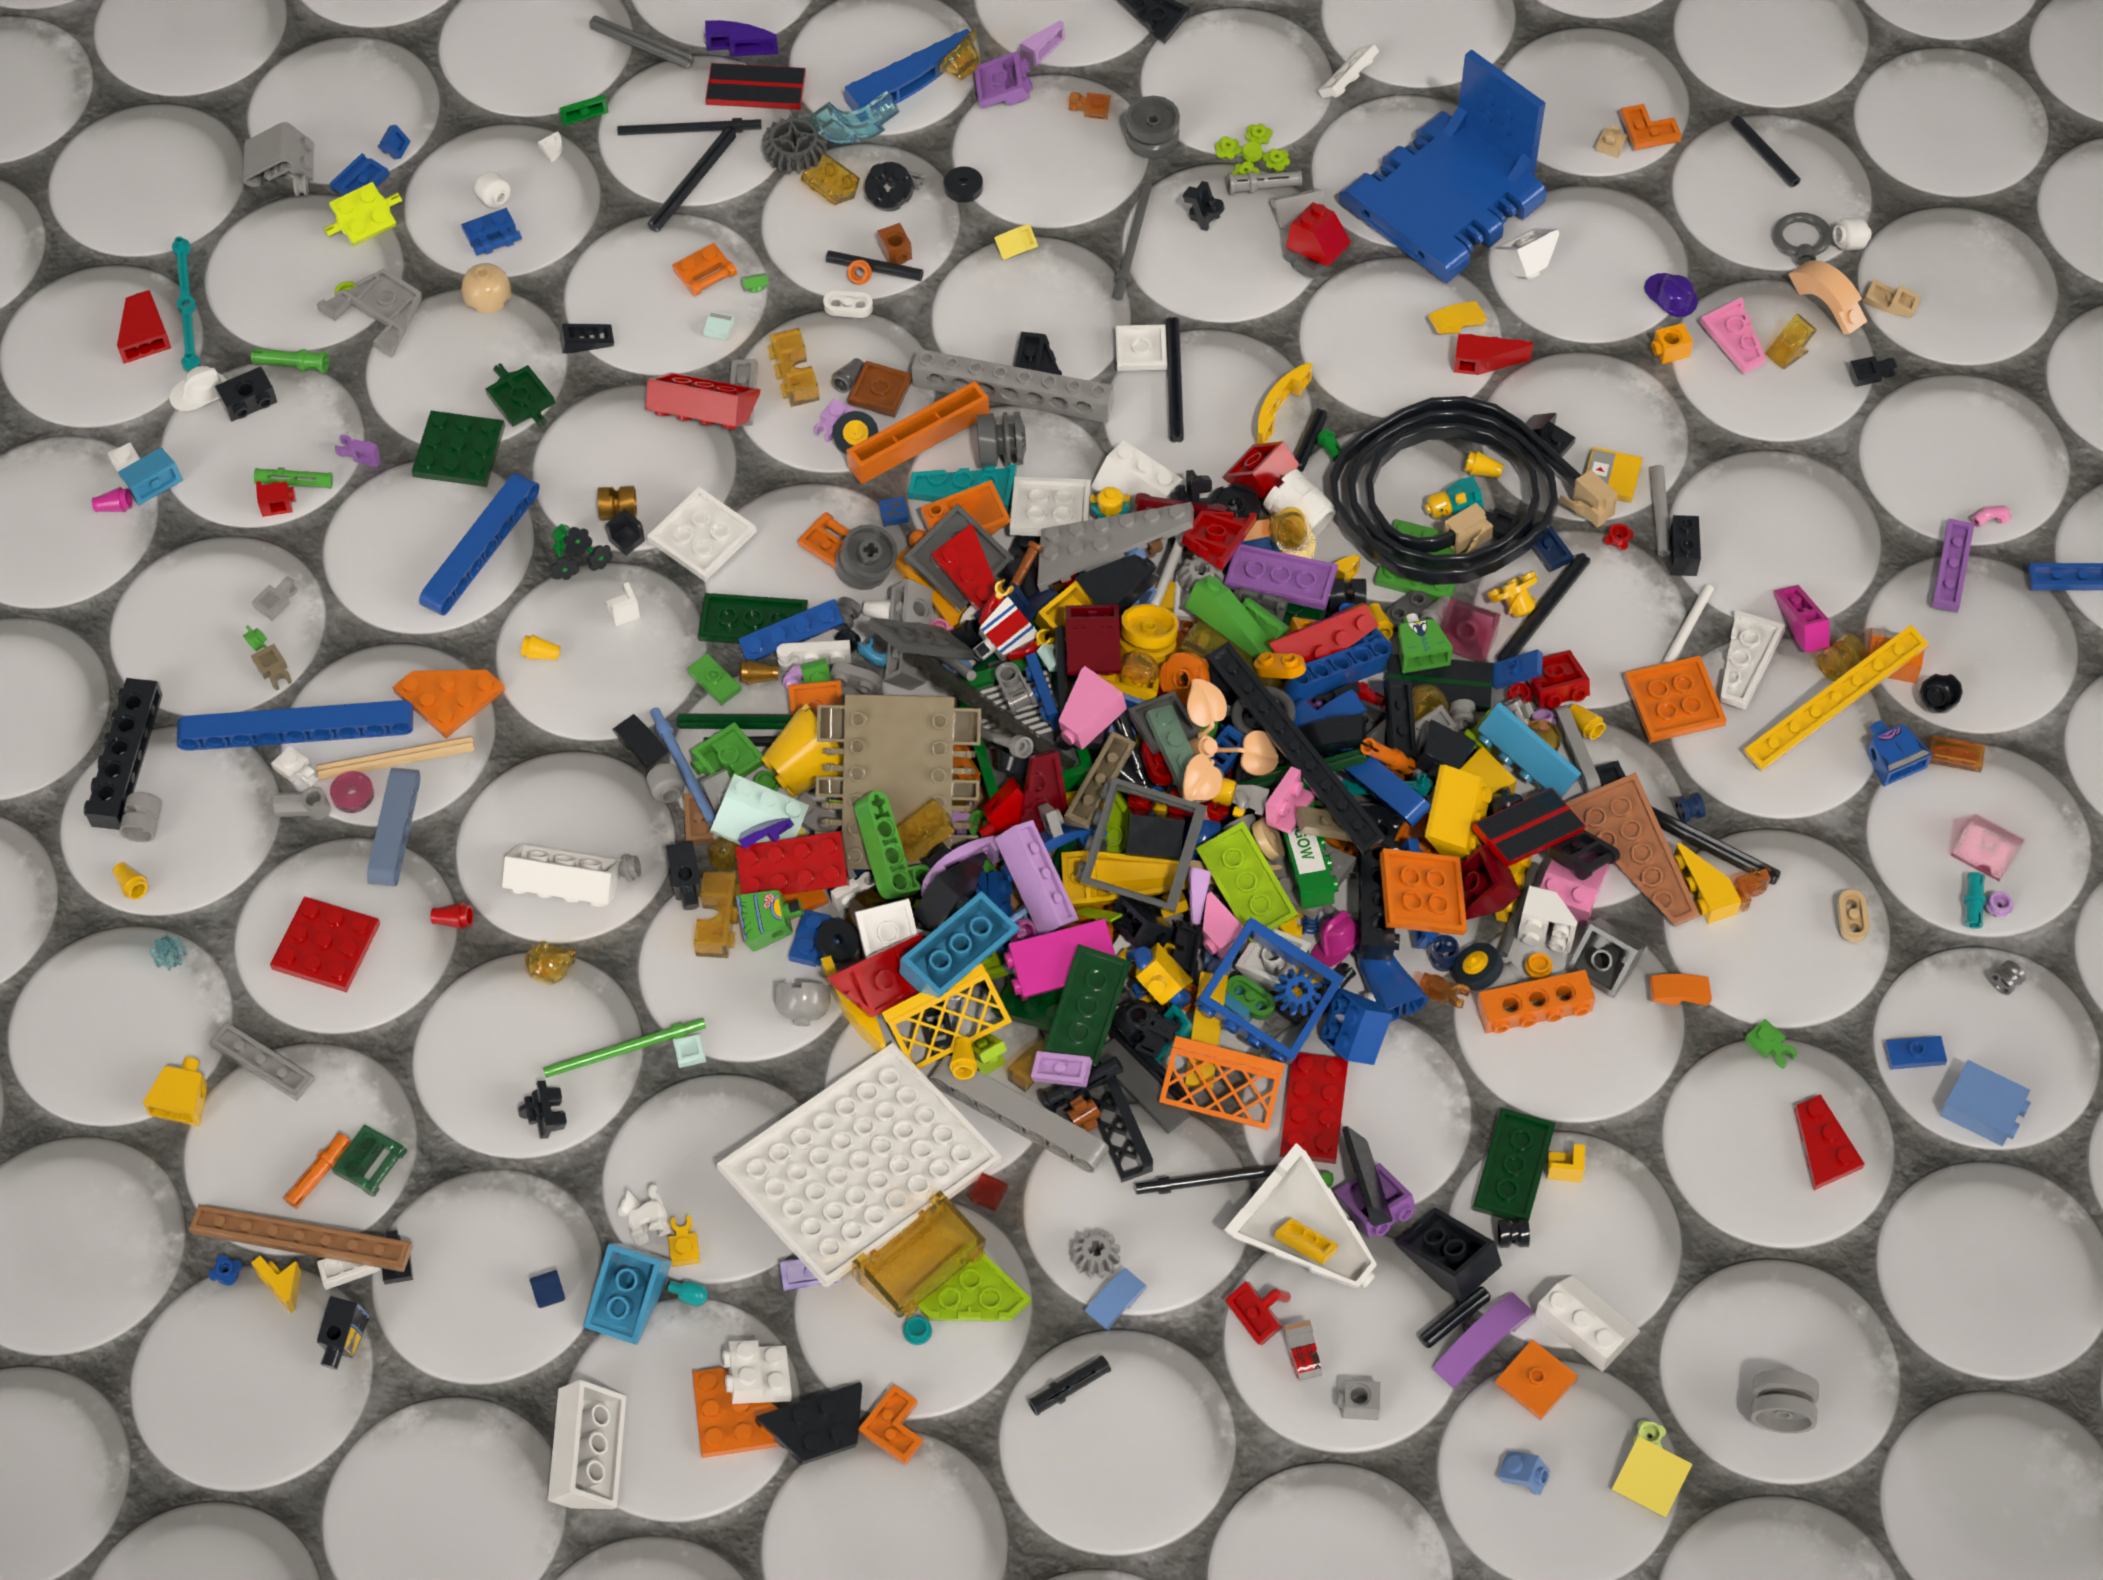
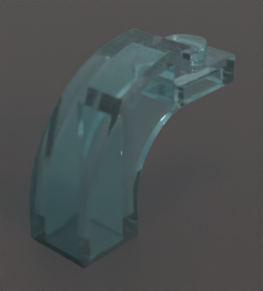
M886 91L861 109L841 111L828 102L811 114L810 117L818 133L825 139L840 144H852L868 140L885 131L883 124L900 111L892 95Z

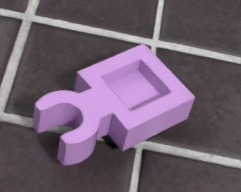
M834 398L820 415L821 422L815 425L814 435L818 436L821 432L826 431L825 441H831L836 421L843 414L855 411V409Z

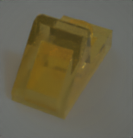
M1795 314L1765 354L1782 369H1786L1808 353L1809 350L1805 345L1817 329L1800 314Z

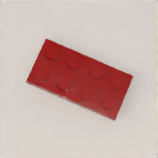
M843 831L777 840L776 842L752 844L746 849L742 846L735 847L741 894L779 890L783 895L850 886Z
M1298 1052L1292 1061L1280 1157H1285L1297 1143L1307 1152L1311 1161L1336 1164L1348 1061L1344 1058Z

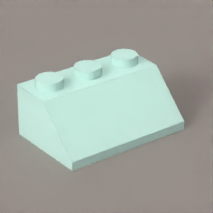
M734 774L718 809L710 833L741 845L738 840L740 833L766 821L790 818L794 826L780 834L778 840L796 838L809 805ZM767 835L754 844L771 842L772 839Z

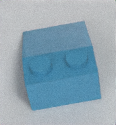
M621 1243L608 1244L583 1327L638 1345L662 1293L672 1260Z

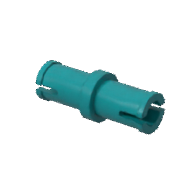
M1971 872L1967 875V895L1964 896V904L1967 905L1965 926H1970L1971 929H1979L1983 927V906L1986 905V896H1984L1985 875L1980 872Z

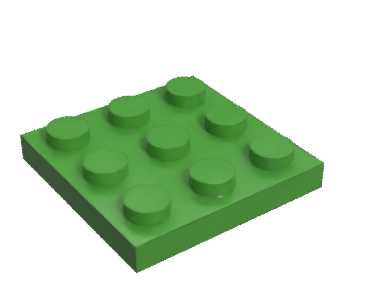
M1395 519L1393 525L1400 532L1416 537H1433L1444 533L1441 530ZM1451 547L1429 554L1443 555L1455 553L1451 550ZM1468 548L1458 554L1466 553ZM1381 564L1375 579L1376 586L1407 594L1412 591H1423L1434 601H1437L1442 595L1452 599L1456 584L1429 585L1399 577Z

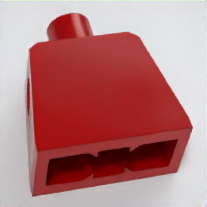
M1013 777L983 807L984 813L989 822L978 829L983 838L1002 834L1020 822L1024 789Z

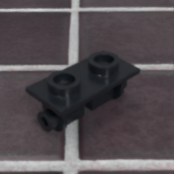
M1181 921L1176 926L1173 945L1182 949L1181 951L1172 949L1170 956L1191 977L1196 973L1199 964L1196 959L1198 950L1203 943V924L1190 928V923Z

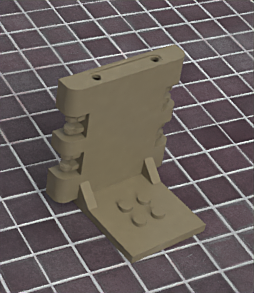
M845 694V705H817V742H844V748H823V754L826 755L844 754L843 765L826 763L822 766V771H843V776H816L815 797H843V802H822V808L826 810L842 809V819H821V825L842 826L848 869L872 870L854 806L858 799L875 790L883 792L889 800L908 867L925 864L918 856V853L936 835L946 843L951 851L961 845L979 839V835L952 834V829H973V823L970 821L952 822V811L961 813L974 812V806L953 805V800L979 801L980 780L953 779V774H975V768H953L954 757H962L963 759L975 757V751H954V745H981V708H956L958 707L957 696ZM815 831V835L837 831Z

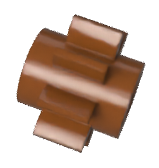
M1079 1096L1069 1102L1072 1109L1066 1113L1071 1123L1080 1128L1083 1127L1088 1132L1098 1127L1096 1119L1101 1117V1113L1092 1098L1085 1101L1082 1096Z

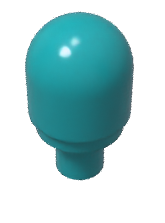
M671 1280L668 1286V1292L679 1295L678 1300L691 1306H701L708 1299L706 1287L690 1280H685L683 1284Z

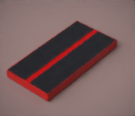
M711 63L706 105L801 110L806 68Z
M1550 788L1475 822L1472 830L1502 865L1507 868L1582 833L1586 825L1555 790Z

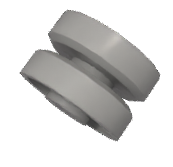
M1785 1369L1767 1370L1755 1375L1752 1392L1755 1399L1751 1405L1750 1418L1755 1425L1762 1429L1785 1434H1798L1815 1428L1818 1413L1815 1404L1819 1398V1383L1816 1379L1798 1371Z

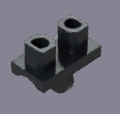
M1202 181L1197 188L1189 186L1183 194L1184 202L1193 204L1189 209L1190 219L1198 221L1201 230L1208 231L1210 222L1213 219L1220 218V214L1223 213L1225 209L1223 201L1213 197L1209 183Z
M1194 470L1186 471V491L1185 485H1178V491L1171 493L1170 499L1212 505L1209 497L1199 498L1200 493L1212 491V480L1208 475L1197 476Z
M546 1080L537 1081V1089L532 1092L531 1096L525 1097V1104L518 1108L520 1118L528 1119L530 1125L537 1123L540 1139H547L551 1131L563 1130L567 1124L564 1111H551V1106H560L562 1102L561 1089L547 1087Z

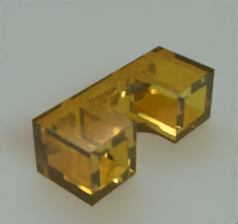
M795 328L770 334L771 345H768L767 348L770 359H775L776 364L773 365L776 378L782 379L783 382L780 384L783 399L788 398L790 407L819 401L818 383L812 366L805 368L794 367L797 364L807 362L805 344L800 329Z
M703 873L700 894L702 907L704 909L717 910L719 913L716 917L709 920L697 919L693 943L696 956L729 958L730 948H735L736 933L732 932L733 924H738L739 920L736 896L742 895L736 873Z

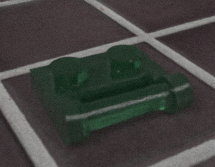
M364 1124L333 1166L332 1171L335 1175L362 1189L366 1194L375 1197L380 1190L379 1185L398 1159H402L405 1156L407 1149L400 1143ZM384 1148L390 1151L371 1179L364 1178Z

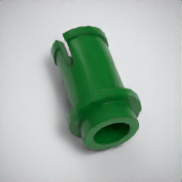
M1325 429L1317 435V443L1319 446L1324 447L1331 460L1335 462L1340 450L1343 448L1336 440L1334 431Z

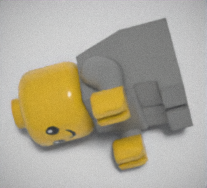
M1222 777L1221 790L1211 801L1223 806L1237 805L1232 813L1237 818L1243 817L1246 809H1251L1255 811V815L1263 817L1270 789L1256 785H1237L1236 781Z

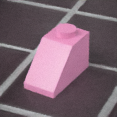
M1209 892L1206 896L1203 945L1211 955L1216 954L1222 960L1243 925L1212 892Z

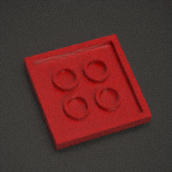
M304 896L270 963V967L272 970L347 993L380 926V921L375 917Z

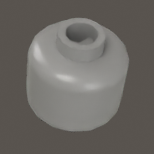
M656 764L647 774L646 781L653 798L657 801L664 803L674 802L679 799L684 791V781L678 767L674 764Z

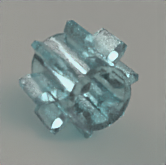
M167 934L159 940H154L155 949H151L150 954L154 958L157 968L163 965L170 971L171 968L182 965L181 956H185L187 953L185 948L182 947L179 937L173 940Z

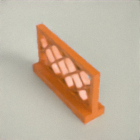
M1175 1036L1158 1103L1268 1130L1285 1063ZM1176 1055L1188 1058L1193 1069L1179 1076L1174 1067ZM1194 1060L1201 1061L1203 1063L1197 1066ZM1207 1063L1215 1065L1220 1073V1076L1208 1083L1199 1068ZM1221 1067L1229 1068L1230 1070L1224 1073ZM1237 1070L1244 1074L1248 1082L1234 1090L1226 1075ZM1173 1071L1174 1075L1176 1076V1079L1170 1082ZM1196 1071L1203 1086L1190 1093L1182 1078ZM1248 1073L1257 1075V1077L1251 1080ZM1262 1077L1274 1080L1271 1092L1263 1097L1253 1083ZM1223 1078L1231 1092L1217 1100L1209 1086ZM1179 1081L1186 1096L1178 1101L1166 1098L1168 1087ZM1250 1085L1258 1100L1244 1107L1237 1092ZM1206 1088L1214 1103L1205 1108L1199 1107L1192 1096ZM1232 1095L1241 1110L1233 1115L1225 1113L1219 1104ZM1270 1096L1267 1106L1264 1099ZM1189 1098L1192 1105L1183 1103V1101ZM1261 1102L1266 1111L1264 1123L1252 1120L1247 1109ZM1216 1105L1219 1111L1211 1110L1210 1108ZM1243 1112L1246 1118L1239 1117L1237 1115Z

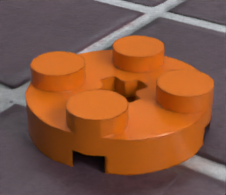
M1188 651L1174 653L1169 656L1168 661L1164 662L1161 666L1159 676L1163 692L1175 691L1184 706L1187 705L1192 679H1202L1210 682L1207 660ZM1185 673L1188 676L1187 685H1185L1184 680H1181V675Z

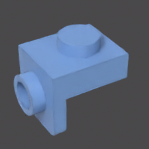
M1508 1451L1498 1478L1504 1483L1526 1486L1534 1495H1541L1544 1486L1548 1482L1550 1470L1537 1455Z

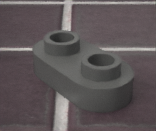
M1412 591L1387 610L1386 616L1394 625L1393 631L1398 632L1399 625L1404 623L1403 619L1408 614H1417L1420 619L1421 612L1431 605V599L1423 591Z

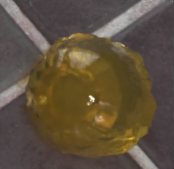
M1422 684L1412 688L1414 722H1417L1441 704L1446 711L1449 709L1446 697L1438 687Z
M541 941L538 946H533L527 952L525 959L526 971L531 978L540 983L548 985L557 984L567 975L570 967L575 963L578 952L573 948L569 950L566 948L562 949L561 947L551 945L547 941Z

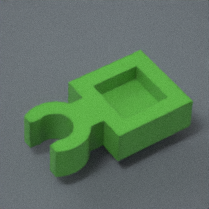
M1766 1019L1746 1035L1745 1041L1765 1059L1772 1054L1775 1063L1780 1068L1784 1069L1787 1064L1782 1055H1788L1793 1060L1797 1055L1795 1048L1783 1044L1786 1036Z

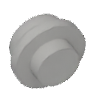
M624 855L623 860L619 863L620 873L628 881H634L636 877L641 876L639 858L636 855Z

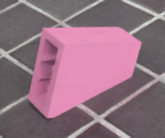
M1084 666L1078 675L1058 720L1063 740L1067 744H1074L1083 750L1127 709L1123 692Z

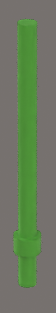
M704 1018L684 1024L678 1022L672 1024L671 1028L543 1067L546 1078L673 1038L686 1037V1034L706 1029Z

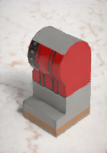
M1310 1319L1284 1325L1285 1341L1298 1380L1322 1376Z

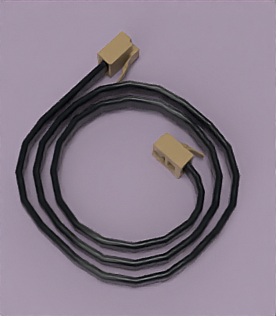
M1467 396L1431 397L1396 411L1362 431L1340 450L1329 475L1330 500L1334 505L1333 509L1336 511L1335 517L1347 535L1373 560L1397 576L1429 585L1468 583L1498 571L1526 554L1548 533L1558 506L1555 475L1551 467L1574 488L1573 501L1560 495L1559 503L1576 511V514L1585 517L1597 528L1605 524L1608 518L1615 515L1618 494L1592 470L1581 475L1518 417L1495 403ZM1438 439H1463L1490 446L1512 460L1528 482L1531 501L1524 519L1500 540L1479 549L1477 548L1482 543L1492 538L1493 525L1486 520L1485 511L1477 503L1446 520L1443 534L1433 537H1416L1404 534L1391 526L1376 505L1374 484L1381 467L1401 450L1421 442ZM1357 454L1347 477L1349 510L1356 521L1355 523L1339 500L1338 481L1345 464ZM1375 456L1365 479L1369 519L1357 501L1356 482L1363 466ZM1537 471L1546 483L1549 504L1543 520L1530 531L1540 502ZM1451 547V550L1455 553L1443 555L1429 554ZM1470 547L1466 553L1458 554L1466 548Z

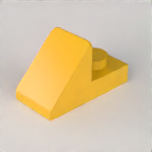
M261 1256L257 1257L251 1262L256 1274L287 1310L292 1313L296 1309L301 1280V1270L298 1263L295 1261L280 1272L272 1261L266 1263Z

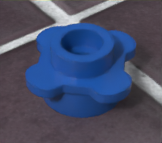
M220 1255L216 1258L214 1269L209 1271V1278L212 1281L218 1280L223 1285L231 1286L239 1277V1271L243 1268L242 1262L240 1260H230L226 1255Z

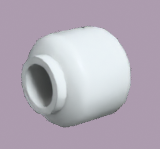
M496 172L484 173L477 179L474 186L477 197L490 208H497L505 204L511 193L508 182Z
M1861 218L1842 219L1833 229V241L1844 251L1861 250L1865 248L1871 239V229L1866 221Z

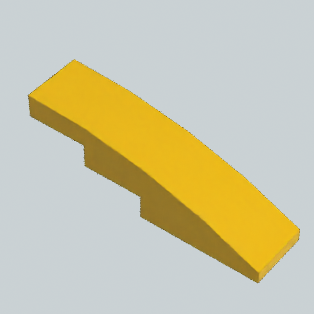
M831 956L820 959L824 977L836 972ZM826 979L829 988L831 987L832 996L859 1035L877 1053L884 1049L886 1044L876 1016L868 1017Z
M1200 972L1197 999L1213 973ZM1228 975L1222 977L1210 998L1223 1006L1226 997ZM1196 1006L1191 1040L1219 1047L1222 1022L1214 1017L1212 1019L1205 1017L1204 1013L1199 1011V1007ZM1189 1060L1187 1065V1072L1193 1069V1066L1191 1065ZM1194 1060L1197 1066L1203 1063L1201 1061ZM1207 1063L1199 1068L1207 1083L1215 1078V1065ZM1196 1071L1186 1076V1087L1200 1088L1203 1086ZM1211 1084L1209 1087L1213 1090V1084Z

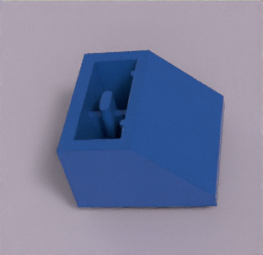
M1338 988L1331 1001L1330 1010L1322 1026L1319 1038L1346 1061L1374 1065L1393 1014L1375 1001L1343 988Z

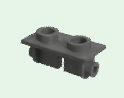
M1244 587L1235 589L1234 595L1241 604H1243L1246 598L1250 597L1279 620L1283 621L1289 600L1283 599V596L1275 597L1245 590Z

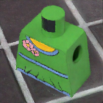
M779 890L736 896L744 941L753 952L793 933L791 918L804 915L800 899L787 902Z

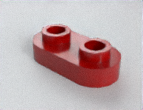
M1143 742L1140 753L1148 777L1153 783L1160 786L1171 784L1174 779L1162 753L1159 752L1152 755L1145 742Z

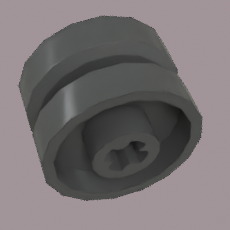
M1155 95L1145 96L1133 102L1127 113V142L1133 152L1147 158H1159L1172 153L1178 145L1180 133V114L1177 106L1169 99Z
M872 524L857 526L851 529L845 536L836 552L834 560L836 571L841 580L850 587L859 590H872L884 582L895 566L898 557L897 545L891 534L881 527Z

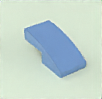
M1124 1268L1085 1309V1312L1105 1329L1109 1330L1124 1310L1131 1308L1147 1288V1285L1127 1268Z

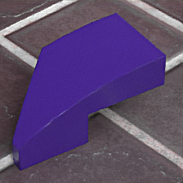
M790 818L766 821L740 833L738 841L744 849L769 835L773 842H776L780 838L779 835L792 828L794 823Z

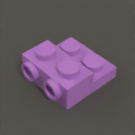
M1018 51L974 67L978 101L982 108L1005 101L1010 106L1030 98L1029 91L1033 90V85L1026 74L1031 71L1027 59H1023Z
M1381 1163L1375 1166L1393 1218L1392 1222L1374 1227L1371 1225L1356 1178L1333 1191L1337 1201L1351 1214L1353 1223L1369 1239L1375 1235H1385L1392 1224L1399 1220L1402 1222L1407 1221L1413 1215V1211L1416 1210L1413 1195Z

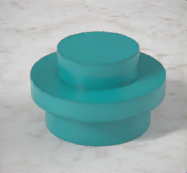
M923 1317L910 1318L903 1327L904 1338L912 1345L925 1344L932 1336L930 1322Z

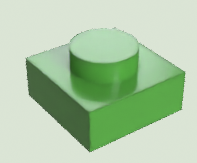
M766 273L741 277L743 288L749 289L750 292L762 291L765 285H769Z
M826 658L800 665L804 684L831 681Z

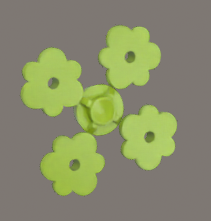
M1262 123L1257 126L1251 124L1247 127L1245 138L1251 142L1246 143L1243 149L1239 146L1237 139H1231L1228 136H1223L1220 142H1216L1214 145L1216 156L1219 158L1226 157L1232 160L1235 156L1242 153V157L1247 160L1243 164L1235 165V170L1232 172L1233 175L1248 174L1249 171L1255 172L1256 175L1259 174V169L1254 167L1252 162H1256L1261 158L1266 163V168L1274 169L1277 172L1283 171L1285 166L1290 164L1289 154L1286 150L1272 148L1270 152L1263 154L1261 144L1269 143V138L1272 137L1273 131L1270 128H1265V125Z

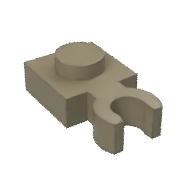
M275 644L251 655L253 663L264 680L270 677L272 687L275 690H279L277 683L279 679H286L288 684L292 683L289 672L285 670L288 668Z

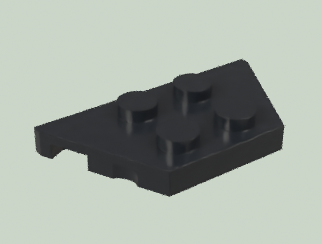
M859 1382L758 1415L755 1422L760 1428L763 1426L775 1437L774 1441L782 1448L787 1449L800 1465L855 1448L858 1443L862 1383Z

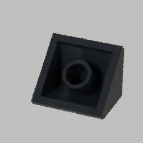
M1129 807L1125 855L1179 861L1185 826L1184 815L1173 814L1168 811Z

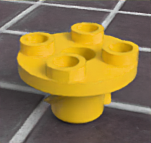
M1533 570L1521 577L1516 576L1505 582V586L1502 588L1501 586L1488 591L1487 595L1491 603L1505 599L1509 607V615L1512 614L1517 618L1523 617L1531 613L1536 607L1535 602L1537 600L1530 595L1527 588L1539 580Z

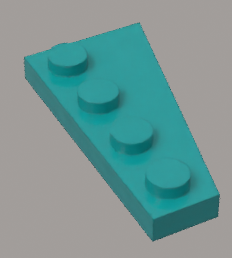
M1017 464L1008 465V468L995 469V466L984 467L985 470L969 471V468H960L957 472H946V470L912 472L907 492L908 499L935 502L992 480L1006 511H1009L1014 476L1017 473Z

